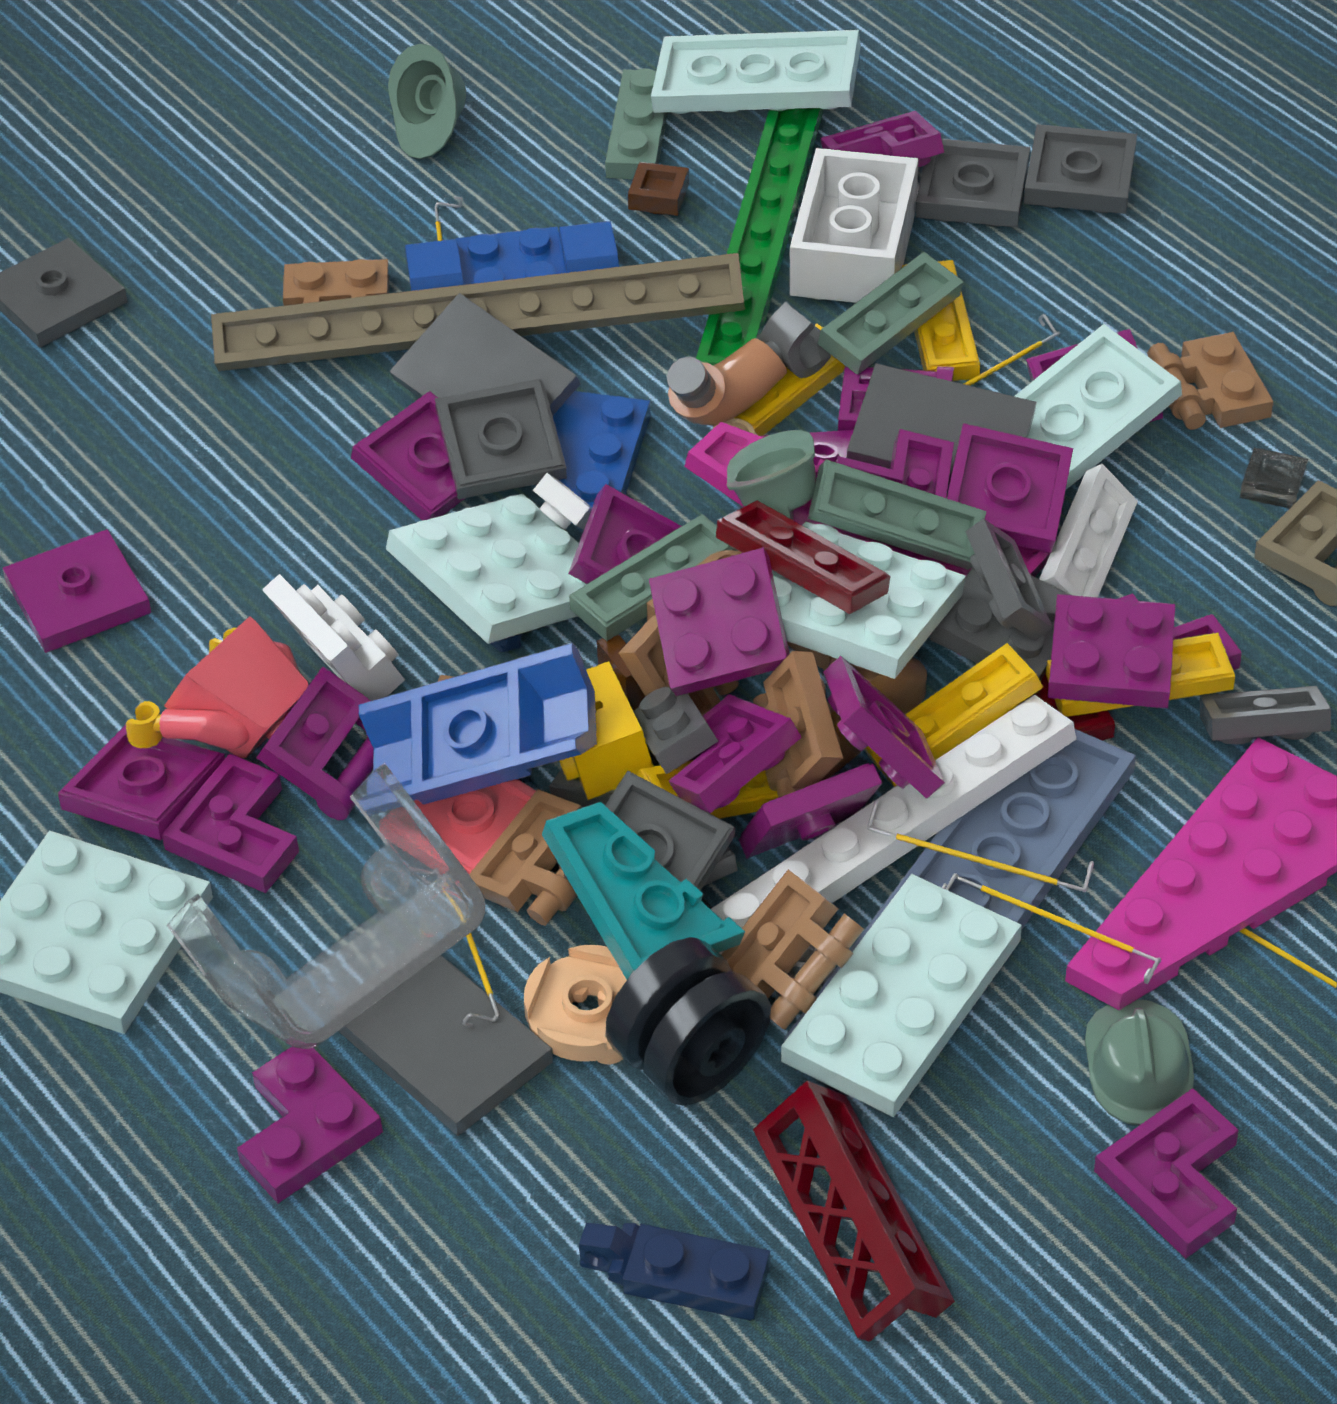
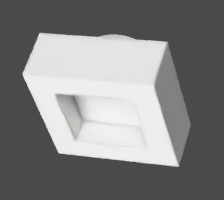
M546 473L533 489L536 494L545 500L539 509L564 530L567 529L571 522L584 530L592 507L557 478Z

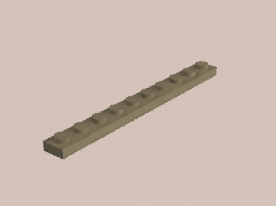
M733 253L211 314L215 366L218 371L410 349L459 293L520 336L745 310L739 254Z

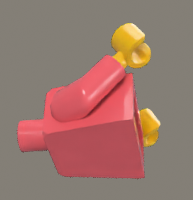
M249 616L237 628L233 627L226 630L223 634V641L217 638L209 640V654L184 676L164 705L167 709L162 714H160L159 707L151 701H144L136 707V720L129 719L125 723L128 741L137 748H150L157 745L162 740V737L166 739L196 740L226 749L237 757L247 758L260 744L272 737L309 684L300 673L291 648L284 643L272 641L260 625Z

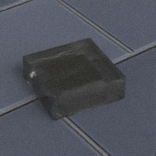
M1254 447L1241 485L1240 498L1290 509L1298 501L1307 473L1309 459Z

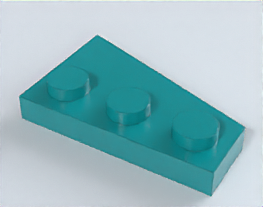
M602 802L545 822L542 832L544 840L626 980L650 955L676 940L688 937L706 941L718 953L740 945L745 931L730 917L723 921L701 901L703 893L687 879L682 882L678 881L654 859L655 850Z

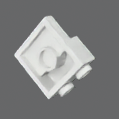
M280 574L262 589L305 643L340 679L371 701L387 697L405 681L392 664V661L399 654L376 629L367 636L358 627L365 619L342 594L333 601L319 585L310 590L305 584L295 591Z

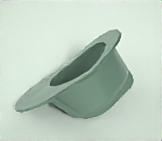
M417 44L408 47L397 57L390 71L388 90L393 109L396 135L401 149L410 157L424 159L440 151L451 137L456 120L465 106L466 88L461 75L448 64L443 53L434 46Z
M790 430L768 435L749 444L729 461L727 467V488L735 491L743 506L758 500L793 520L794 509L809 502L815 489L816 472L813 459L815 457L813 437L806 431Z
M1137 999L1121 1010L1106 1005L1096 1011L1088 1022L1085 1046L1090 1083L1096 1101L1109 1115L1126 1124L1141 1125L1193 1088L1194 1072L1188 1035L1182 1021L1168 1008L1152 1001Z

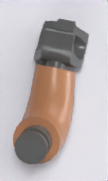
M785 301L768 320L763 331L756 338L751 339L715 365L701 363L700 360L694 357H684L674 362L667 373L669 402L676 413L689 422L715 426L720 422L733 419L763 398L786 375V367L799 378H807L819 371L831 358V355L817 344L821 330Z

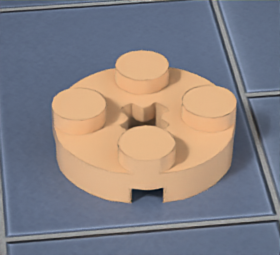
M580 945L569 948L568 957L558 959L552 964L549 957L538 964L530 974L524 990L525 1017L530 1030L552 1048L554 1055L561 1058L584 1062L598 1061L599 1063L609 1065L623 1060L612 1049L605 1037L607 1015L615 996L627 981L608 947ZM588 995L598 997L599 1007L592 1010H581L577 1006L572 1005L573 1002L583 1003Z

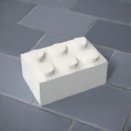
M816 148L790 244V296L857 303L902 268L916 212L918 158Z

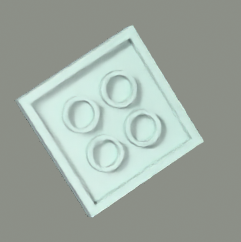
M524 494L509 496L505 499L472 508H465L461 511L389 530L386 550L487 644L576 617L577 615L570 610L569 595L586 585V583L568 574L579 543L567 531L546 516Z
M805 522L802 526L890 575L891 578L888 594L848 614L772 570L786 640L836 659L842 656L850 664L895 679L963 594L966 576L948 570L935 561H921L892 551L882 543L865 542L839 533L831 526Z
M49 830L0 900V993L125 1034L213 898L210 882Z

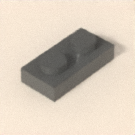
M984 518L965 531L975 553L970 557L971 564L979 577L988 584L994 598L989 600V605L1001 625L1006 629L1014 627L1034 641L1053 629L1015 540Z
M1317 686L1200 695V718L1212 741L1219 740L1226 744H1245L1252 741L1253 737L1275 735L1285 739L1296 740L1307 738L1312 732L1331 731V708Z
M661 687L649 693L641 701L639 708L633 711L642 728L645 741L666 774L718 742L688 693L675 696L669 687Z

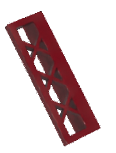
M806 1081L762 1120L753 1131L857 1338L870 1342L907 1309L935 1318L938 1317L955 1300L847 1096ZM800 1118L805 1127L799 1155L788 1154L779 1135ZM815 1168L826 1169L831 1178L825 1207L814 1205L809 1196ZM841 1219L852 1220L858 1230L852 1259L841 1258L835 1248ZM868 1272L880 1273L890 1295L868 1312L862 1298Z

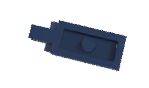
M586 1222L579 1243L580 1266L608 1272V1280L622 1285L624 1294L749 1321L755 1320L771 1264L770 1250L641 1223L640 1226L636 1223H624L621 1230L617 1226Z

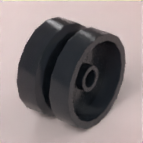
M688 937L673 941L656 951L629 976L615 996L607 1015L605 1037L612 1049L633 1068L643 1070L650 1084L671 1103L687 1106L709 1098L724 1088L744 1069L761 1045L770 1024L772 1006L762 990L746 976L733 972L727 960L706 941Z

